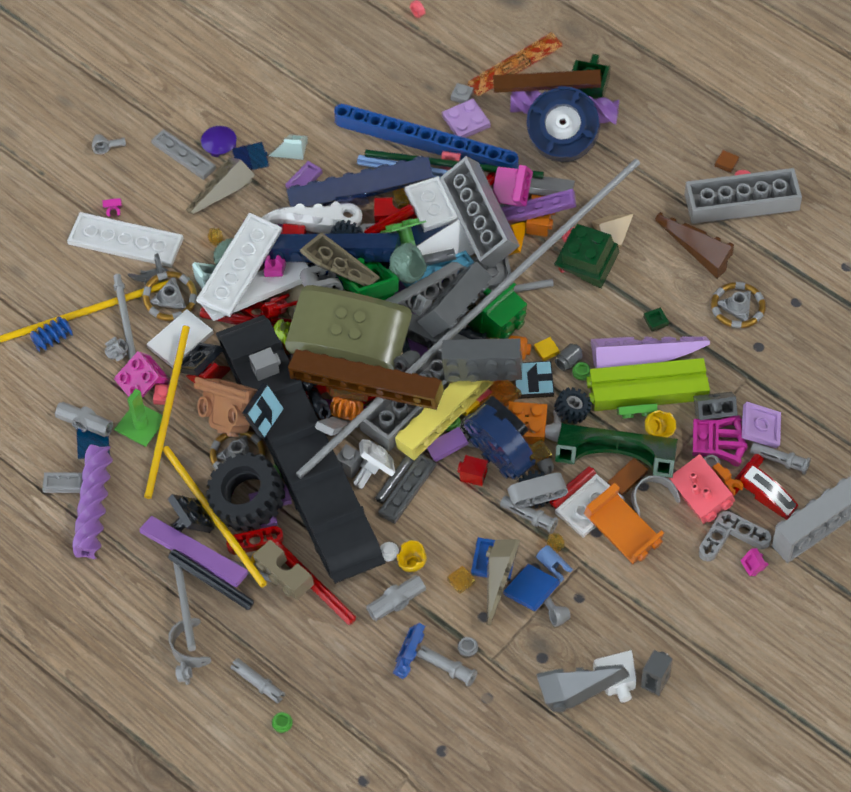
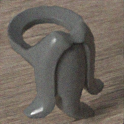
M156 253L154 254L156 269L140 270L141 275L128 274V276L136 281L144 282L146 285L154 275L169 270L162 267L159 254Z

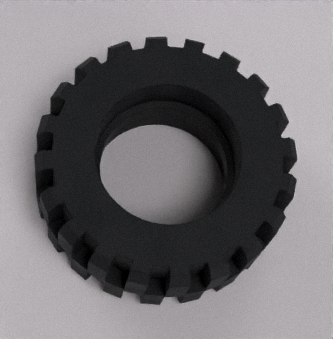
M247 452L246 455L237 453L236 457H227V461L223 464L220 462L217 465L218 469L212 471L210 475L212 479L207 482L208 490L206 491V497L209 499V506L226 526L232 527L237 531L241 530V528L243 531H251V528L257 530L261 528L262 524H269L271 522L270 519L272 517L275 518L279 514L278 508L281 509L284 504L281 499L285 498V485L280 474L268 459L259 454L255 456L254 453ZM250 479L261 481L259 492L251 501L238 505L231 503L232 494L239 484Z

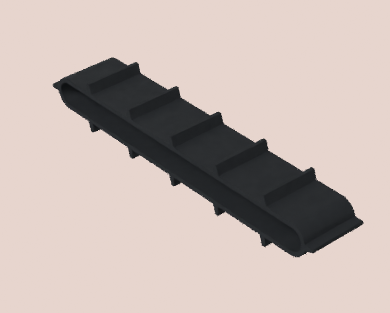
M262 315L216 332L220 346L224 350L223 354L235 377L236 383L257 390L262 383L268 384L285 408L264 438V441L273 457L275 465L281 473L293 499L295 509L298 510L312 539L315 551L319 554L329 577L336 584L386 564L378 540L365 516L364 508L360 505L344 473L342 463H339L333 450L304 477L300 479L296 475V472L328 444L329 440L324 432L315 428L319 420L303 390L301 380L291 379L288 370L290 361L283 349L281 339H278L269 319ZM271 348L273 353H277L281 362L278 365L280 373L258 381L251 368L249 356Z

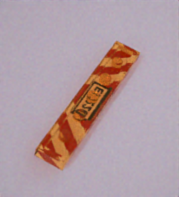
M551 32L468 81V86L473 87L474 93L480 96L494 88L493 75L517 74L561 48L562 42Z

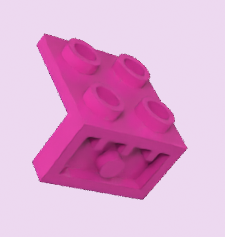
M519 165V169L498 167L493 187V193L498 203L526 207L533 171L525 165Z
M139 351L114 378L128 397L137 389L141 391L143 398L154 384L168 385L170 382V378L150 355Z

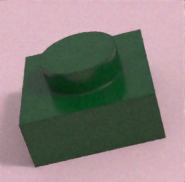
M661 307L646 312L643 315L651 332L669 325V321Z

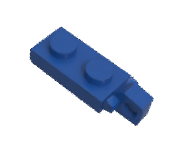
M417 623L409 628L395 661L397 664L393 674L401 679L406 678L410 672L409 664L416 657L417 645L424 638L423 631L425 626L421 623Z

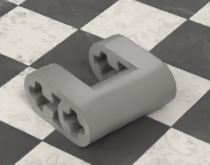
M317 265L305 268L300 273V279L304 287L315 285L332 288L333 285H336L335 289L343 291L340 280L335 278L336 274L328 272V275H325L327 270Z

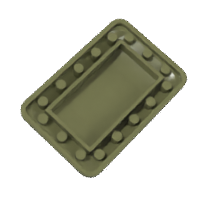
M307 285L300 292L285 347L291 354H294L296 349L308 350L312 353L345 358L354 362L360 361L368 365H379L383 368L394 370V359L402 354L412 313L408 307L393 302L327 287Z

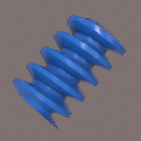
M58 316L56 318L57 323L51 320L50 326L46 323L43 325L44 330L38 327L37 333L34 331L30 332V337L39 352L40 347L45 351L47 350L46 344L53 347V340L60 343V336L66 340V333L73 336V331L65 318L62 319Z

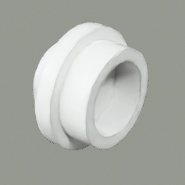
M386 542L380 546L385 561H393L397 558L399 548L395 543Z

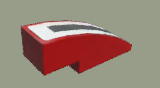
M751 464L741 476L740 481L743 483V487L755 495V500L784 519H789L798 508L797 502L785 489L754 464Z

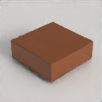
M723 150L715 162V167L732 173L739 161V156Z

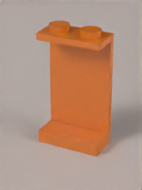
M614 483L586 506L584 515L632 564L638 560L641 562L648 556L649 550L652 548L655 550L662 544L664 532L661 530L656 534L618 495L620 487Z

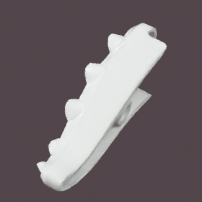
M335 201L329 206L315 204L313 207H305L303 204H297L295 207L279 208L267 213L262 219L273 224L304 225L306 231L330 234L333 225L338 221L341 223V220H345V223H347V220H351L350 224L355 222L357 223L356 227H358L362 220V212L353 203L339 204V202ZM350 212L353 216L347 218L343 213Z

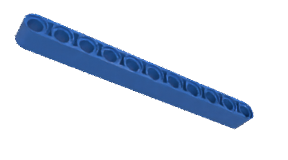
M339 104L334 108L335 123L341 128L442 156L443 151L460 153V161L467 156L479 162V164L518 169L519 157L514 151L346 104Z

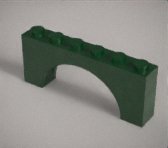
M562 423L557 441L555 462L575 464L579 458L585 455L616 453L627 455L646 463L651 468L653 475L673 478L678 439Z

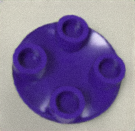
M226 126L211 127L201 137L202 147L213 157H219L221 154L235 149L237 145L235 132Z

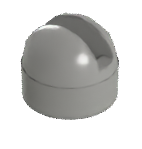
M551 458L537 463L540 472L542 471L545 474L552 473L554 464Z

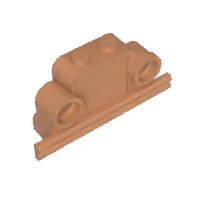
M195 377L194 388L203 391V396L199 398L197 405L199 415L201 417H209L210 427L217 429L218 433H224L231 437H238L239 433H246L250 424L242 412L257 392V389L223 379Z

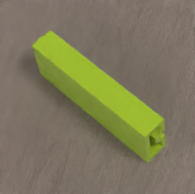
M704 358L590 369V375L586 377L587 388H591L589 402H592L594 411L615 410L617 407L644 404L666 405L694 402V396L710 394Z

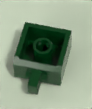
M592 54L590 62L575 60L572 71L600 70L601 88L578 89L594 100L605 96L610 78L611 66L599 64V55Z

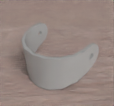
M653 475L642 479L631 495L632 508L638 516H640V510L636 501V491L641 484L646 482L662 484L669 489L675 501L680 503L677 488L672 481L663 476Z
M191 618L192 627H196L201 623L199 618ZM183 620L172 626L169 632V644L176 661L180 664L181 661H185V664L191 668L208 665L211 662L210 657H188L174 649L176 638L185 629Z

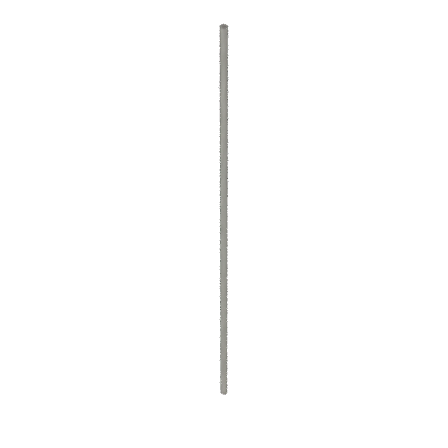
M634 159L405 372L416 373L442 348L443 340H451L638 167L640 161ZM377 397L296 472L297 477L300 479L304 477L387 399Z

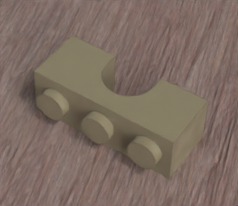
M271 540L253 555L254 565L258 571L268 574L269 580L275 585L279 584L282 587V591L288 597L293 596L298 600L314 585L311 574L298 563L292 569H280L287 559L284 551Z

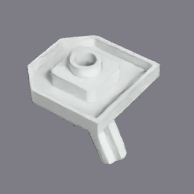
M362 439L359 443L360 456L364 460L360 464V467H362L353 481V484L361 489L365 486L371 474H375L379 469L390 476H393L395 473L394 459L387 451L370 440Z

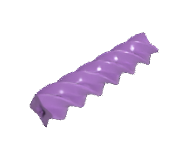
M539 91L512 92L510 112L522 111L528 114L530 106L541 93ZM590 97L598 111L599 122H611L616 125L619 100L612 102L604 97L595 100Z
M91 444L85 453V466L82 473L83 483L80 488V501L77 509L78 517L75 523V536L72 545L75 557L96 559L94 553L101 548L97 535L103 531L104 527L99 518L106 513V509L101 502L108 496L104 483L111 477L106 467L113 462L112 457L108 453L111 448L109 446L99 447Z

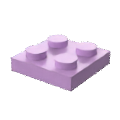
M470 99L442 112V117L457 136L467 138L490 128L489 120L474 99Z
M746 402L743 405L742 438L777 449L780 446L781 412Z

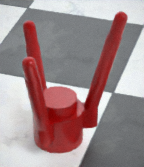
M287 293L264 303L262 315L268 318L270 323L277 322L280 319L291 323L292 319L278 318V316L281 314V309L297 305L298 300L282 305L276 304L289 297L290 294Z

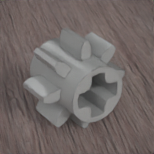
M113 337L105 343L107 346L105 354L109 359H116L118 362L128 355L126 352L128 345L123 339L117 340L116 337Z

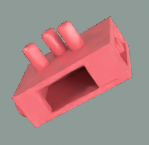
M700 454L673 473V478L668 477L677 488L678 493L703 524L713 521L717 514L723 510H728L733 505V502H735L733 494Z

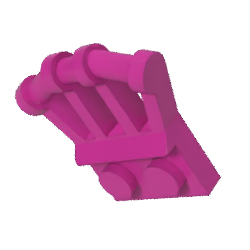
M731 416L721 420L693 419L692 456H698L699 454L702 457L714 455L730 462L733 466L739 467L742 463L741 458L747 450V443L742 438L741 416ZM733 425L736 430L719 428ZM719 437L736 438L738 441H719ZM720 449H734L736 453L733 455Z

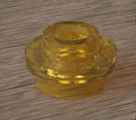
M219 228L209 229L207 234L209 242L214 246L219 245L223 241L221 230Z
M559 533L548 535L547 545L556 553L560 552L565 546L563 537Z

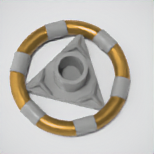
M164 271L154 275L146 283L142 295L143 303L147 311L155 318L163 321H174L186 309L190 312L196 305L197 290L194 283L186 275L176 271ZM171 278L150 301L149 297L153 285L158 281ZM176 279H179L189 288L190 297L187 306L184 303ZM152 305L180 309L182 311L164 314Z
M731 282L719 287L713 294L711 309L715 318L722 324L731 328L741 329L753 326L761 320L766 310V303L762 293L754 286L743 282ZM728 290H747L746 292H735L732 297L718 301ZM752 293L759 303V309L748 320ZM719 307L741 321L727 319L722 315Z
M248 430L246 433H239V436L243 437L239 440H233L229 447L217 455L221 443L231 437L222 433L213 441L210 448L211 464L217 470V465L220 463L218 460L225 462L227 457H236L237 453L246 455L249 452L247 437L258 446L259 455L265 458L266 448L263 440L256 433Z

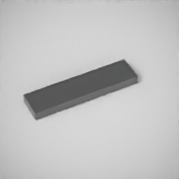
M420 454L381 507L378 515L396 524L436 467V462Z

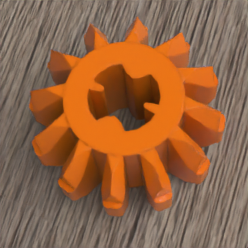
M335 396L331 402L330 411L334 417L351 421L363 411V403L355 398Z

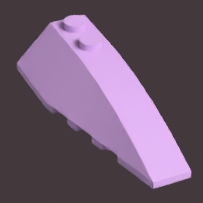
M706 336L680 337V340H676L674 337H663L661 340L652 337H644L643 340H636L634 337L591 339L595 368L665 362L710 345V340Z

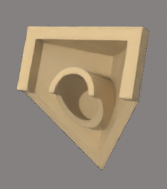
M633 214L603 217L593 220L592 225L596 230L611 234L613 241L618 243V247H621Z

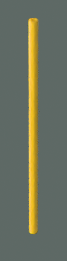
M169 280L154 284L151 288V293L160 291ZM144 288L124 294L126 302L142 297ZM115 297L60 315L59 317L69 321L118 305V298ZM57 317L0 335V343L30 334L31 331L36 332L38 327L44 329L43 325L46 323L50 326L51 320L57 323Z
M186 325L182 326L144 495L147 499H152L190 330V327Z
M165 446L162 450L258 585L261 588L265 587L267 582L224 522L213 512L208 504V500L170 447Z

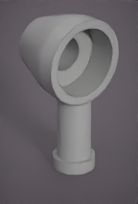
M97 134L93 137L92 149L96 154H105L109 151L110 147L126 146L124 137L107 140L103 135Z
M554 410V423L546 425L545 438L557 442L562 416L558 417V412Z
M549 595L544 603L549 610V618L552 625L557 627L570 619V611L567 607L555 606L551 595Z

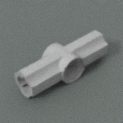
M60 402L56 407L55 417L71 423L80 432L88 430L103 437L109 436L112 432L113 421L96 415L88 407L80 409L65 402Z
M415 575L399 586L396 584L390 586L383 593V596L368 604L366 609L371 618L378 621L392 611L397 612L405 608L409 601L424 592L426 587L422 579Z

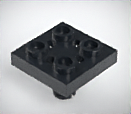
M172 494L168 498V501L179 516L171 524V527L180 532L187 528L210 533L214 529L211 518L204 513L201 503L196 498Z

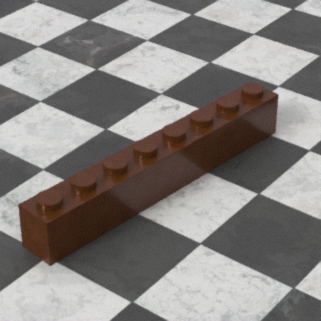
M296 349L288 366L291 379L437 410L444 392L442 380L435 377L429 378L416 373L402 372L398 369L392 370L379 365H368L360 361H349L345 358H335L326 354L312 353L308 350Z

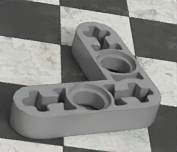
M724 511L719 514L699 547V557L706 562L714 560L729 535L758 549H766L770 546L771 534L766 529L732 512ZM729 519L730 522H727L726 524L723 523V521ZM745 526L749 528L750 532L742 534L739 528ZM720 533L722 534L723 538L720 540H715L712 537V534ZM765 537V540L759 541V538ZM710 544L713 545L711 552L705 554L704 552L708 550Z

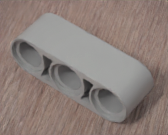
M558 472L512 484L507 489L515 509L558 499L568 493L562 474Z

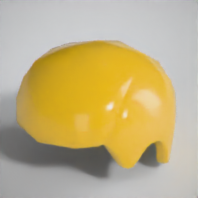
M657 410L647 415L645 431L649 435L668 438L674 434L676 420L670 412Z
M409 540L401 544V551L397 554L399 567L405 572H417L423 568L427 561L424 546L415 540Z

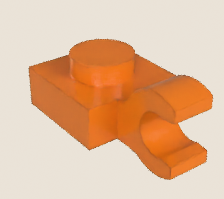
M719 462L712 466V470L733 496L735 495L733 487H738L741 491L743 490V483L740 480L731 479V473L726 467L723 468Z

